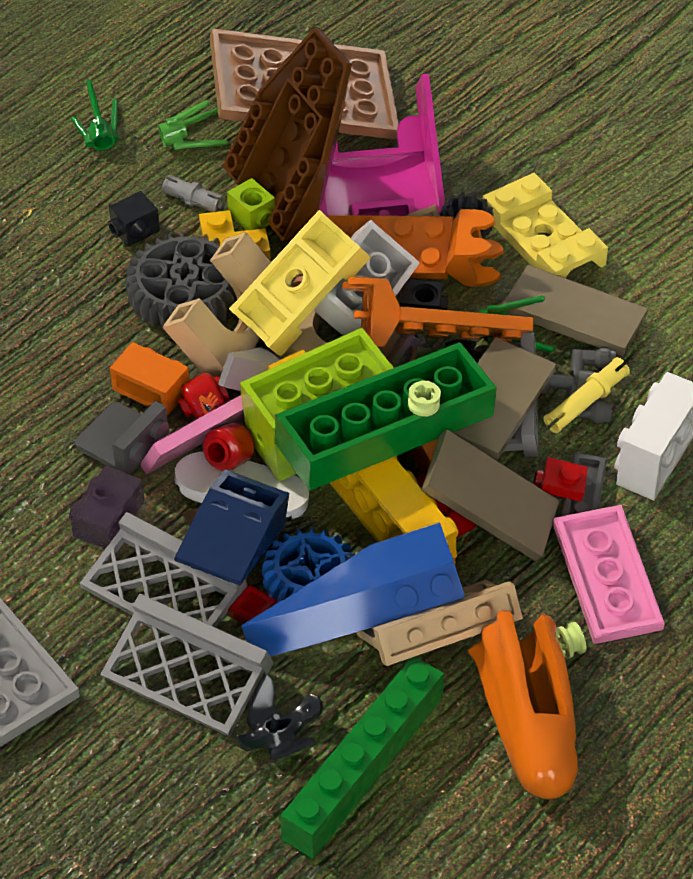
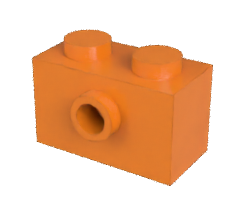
M134 342L109 367L112 390L148 407L154 401H157L166 406L167 415L177 406V399L183 397L181 393L182 384L189 381V369L187 366L177 360H171L160 355L151 348L143 347Z

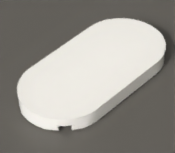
M203 451L185 456L177 463L174 481L180 487L179 491L185 497L202 503L209 488L223 471L212 467L205 459ZM247 461L244 465L230 470L290 493L286 517L292 516V519L306 511L309 501V490L298 476L293 475L279 482L268 466Z

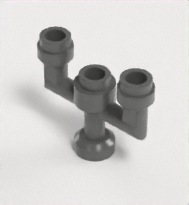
M602 347L596 351L573 349L570 369L571 376L553 374L541 393L547 394L550 391V387L570 389L568 392L569 397L587 382L586 379L594 373V371L584 370V365L594 366L601 371L615 358L616 350ZM597 399L577 417L590 418L594 423H610L612 402Z

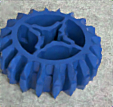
M313 527L309 533L304 534L297 529L293 537L284 533L282 542L273 541L271 550L266 551L265 562H263L262 566L263 587L268 592L270 598H274L278 602L283 601L299 591L303 586L311 581H315L335 566L350 559L355 553H351L349 543H342L339 535L330 538L327 529L321 534H317Z

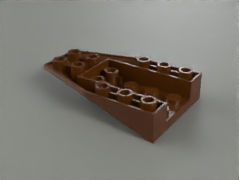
M314 27L259 89L223 163V168L237 185L253 178L275 197V208L268 220V224L283 242H290L321 209L336 148L352 68L350 61L318 27Z

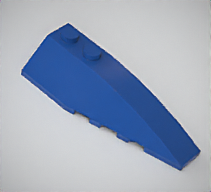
M440 522L367 546L358 554L335 566L315 581H311L300 588L299 591L242 625V629L248 643L266 650L270 656H274L394 621L464 598L465 595Z

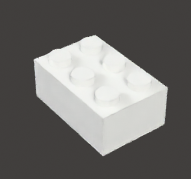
M372 220L357 230L351 237L371 257L354 277L388 279L396 296L420 262ZM342 278L316 306L314 311L344 336L361 328V319L353 317L354 311H362L363 292L342 289L343 282H348Z
M666 372L660 383H653L645 406H638L634 413L631 427L629 429L625 427L619 436L617 447L621 448V451L614 465V469L618 470L616 485L653 501L655 500L693 439L692 381Z

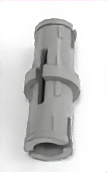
M171 174L167 176L168 179L165 178L162 185L163 193L182 199L186 205L191 207L195 205L210 212L223 210L225 196L202 188V184L186 182Z

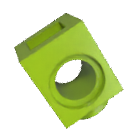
M253 178L227 192L228 210L231 212V217L245 230L262 229L269 226L268 220L275 208V197Z

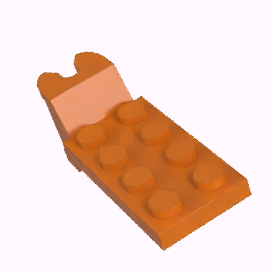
M460 209L455 219L445 216H328L350 238L357 230L372 220L420 262L409 279H448L449 274L464 286L482 287L492 285L501 278V273L493 267L481 265L484 259H495L504 254V249L500 243L482 238L480 230H486L495 225L494 217L486 211Z
M350 277L348 282H343L342 289L363 292L362 311H354L353 318L361 319V328L364 329L379 349L385 347L394 329L397 335H415V332L428 331V337L447 338L448 334H460V339L477 341L480 340V337L490 336L492 341L497 337L508 343H512V339H522V335L533 331V317L400 307L388 279Z

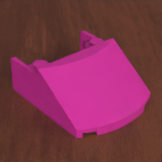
M422 74L415 86L419 115L405 117L397 127L398 147L339 153L338 144L336 143L320 209L327 217L329 215L405 216L435 204L438 212L441 213L445 197L429 74Z

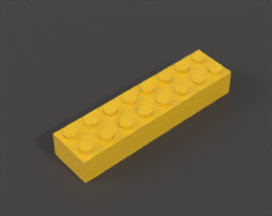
M303 349L269 365L268 370L306 352ZM397 456L330 483L377 542L440 522L455 564L458 529L454 521L441 513L435 499L421 490L414 474L410 470L406 471Z

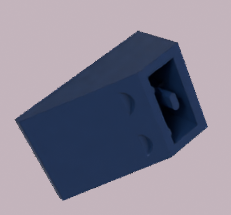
M225 469L209 488L175 555L174 561L240 586L284 528L290 493Z

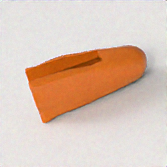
M501 610L496 615V622L482 628V641L471 646L468 652L478 668L490 711L513 771L522 787L539 798L547 800L556 799L572 789L578 773L573 698L566 660L556 637V624L550 616L542 614L534 622V630L527 637L519 641L512 613L508 610Z

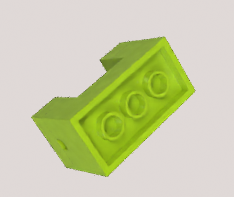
M363 328L240 382L245 427L252 435L254 448L279 482L297 473L275 444V414L394 368Z

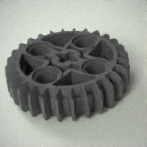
M181 232L178 238H172L168 234L165 241L156 238V245L154 246L147 243L145 251L138 250L136 258L130 260V267L127 268L125 282L130 306H133L134 313L140 315L142 322L150 320L152 328L161 324L162 330L165 332L163 326L179 304L199 298L214 316L222 322H226L227 314L234 315L229 308L238 300L231 285L210 261L220 247L218 238L209 241L207 234L202 238H197L195 232H193L191 237H184Z

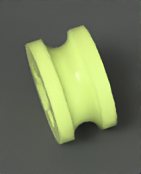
M419 381L411 385L408 398L410 411L418 416H431L435 414L440 407L441 391L439 387L430 381Z
M576 622L569 623L567 629L562 626L556 628V637L565 658H572L574 652L580 655L586 652V641L581 628Z

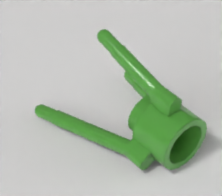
M205 100L177 116L166 119V122L158 124L159 135L164 147L173 145L174 150L178 151L184 148L228 145V140L183 141L184 138L188 137L187 126L218 114V108L186 119L209 106L210 102Z

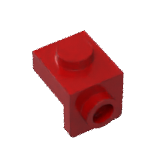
M547 457L543 470H536L533 484L548 494L581 502L585 494L588 467Z

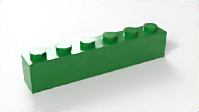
M416 657L409 659L280 815L281 839L308 857L315 858L443 699V672Z

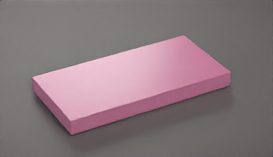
M242 396L236 397L154 443L141 462V467L146 475L203 444L206 435L212 429L226 423H240L244 421Z
M622 505L555 517L553 519V527L593 644L662 631L665 623Z

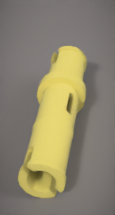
M616 357L598 373L594 372L586 379L587 382L544 416L545 425L548 426L555 419H558L559 421L550 430L556 434L561 432L566 425L597 399L607 397L611 392V388L629 375L630 369L626 364L616 372L615 370L624 362L621 358Z

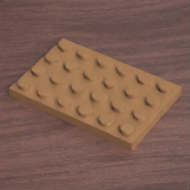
M212 28L209 38L219 119L244 121L259 89L302 40ZM334 44L352 64L339 133L397 139V127L399 124L385 51Z

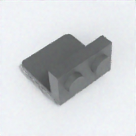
M154 401L143 414H140L119 402H113L76 438V448L127 477L142 462L153 444L169 434L166 406Z

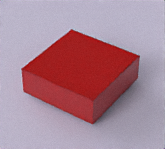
M248 585L228 608L229 617L245 624L278 603V600L270 598L266 593Z

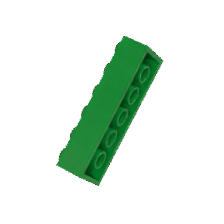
M459 342L275 414V444L308 490L311 491L434 441L447 429L453 433L494 416L497 387ZM430 381L439 387L441 391L440 407L435 414L431 416H418L410 411L408 407L409 388L416 382Z

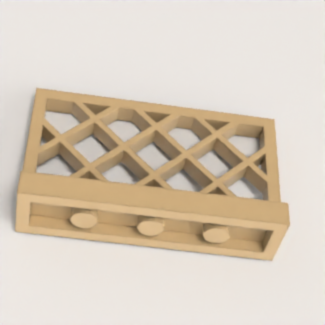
M484 580L463 587L464 598L358 631L356 634L376 648L380 653L382 663L389 666L481 633L482 628L497 621L496 615L501 610L510 611L514 622L523 619L513 583L508 581L495 585L488 580Z

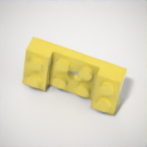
M535 173L483 195L482 199H487L488 206L493 208L495 225L493 226L531 266L566 278L572 269L591 260L599 267L606 266L608 247L590 228L582 231L552 201V190ZM538 233H548V234H550V236L547 237V236H545V235H537V234H538Z
M319 210L229 309L249 326L272 351L281 357L303 333L298 326L342 278L348 281V278L354 277L371 257ZM303 274L301 284L291 288L293 278L296 275Z

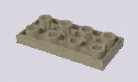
M530 265L526 266L503 304L543 295L545 297L543 302L504 312L512 316L533 317V324L544 327L546 330L558 332L574 338L578 342H585L598 348L616 350V354L624 356L645 320L648 311L646 307Z
M495 337L477 363L497 387L494 416L453 433L497 461L554 374L556 363Z
M448 429L442 432L421 490L532 560L537 561L542 558L559 500Z

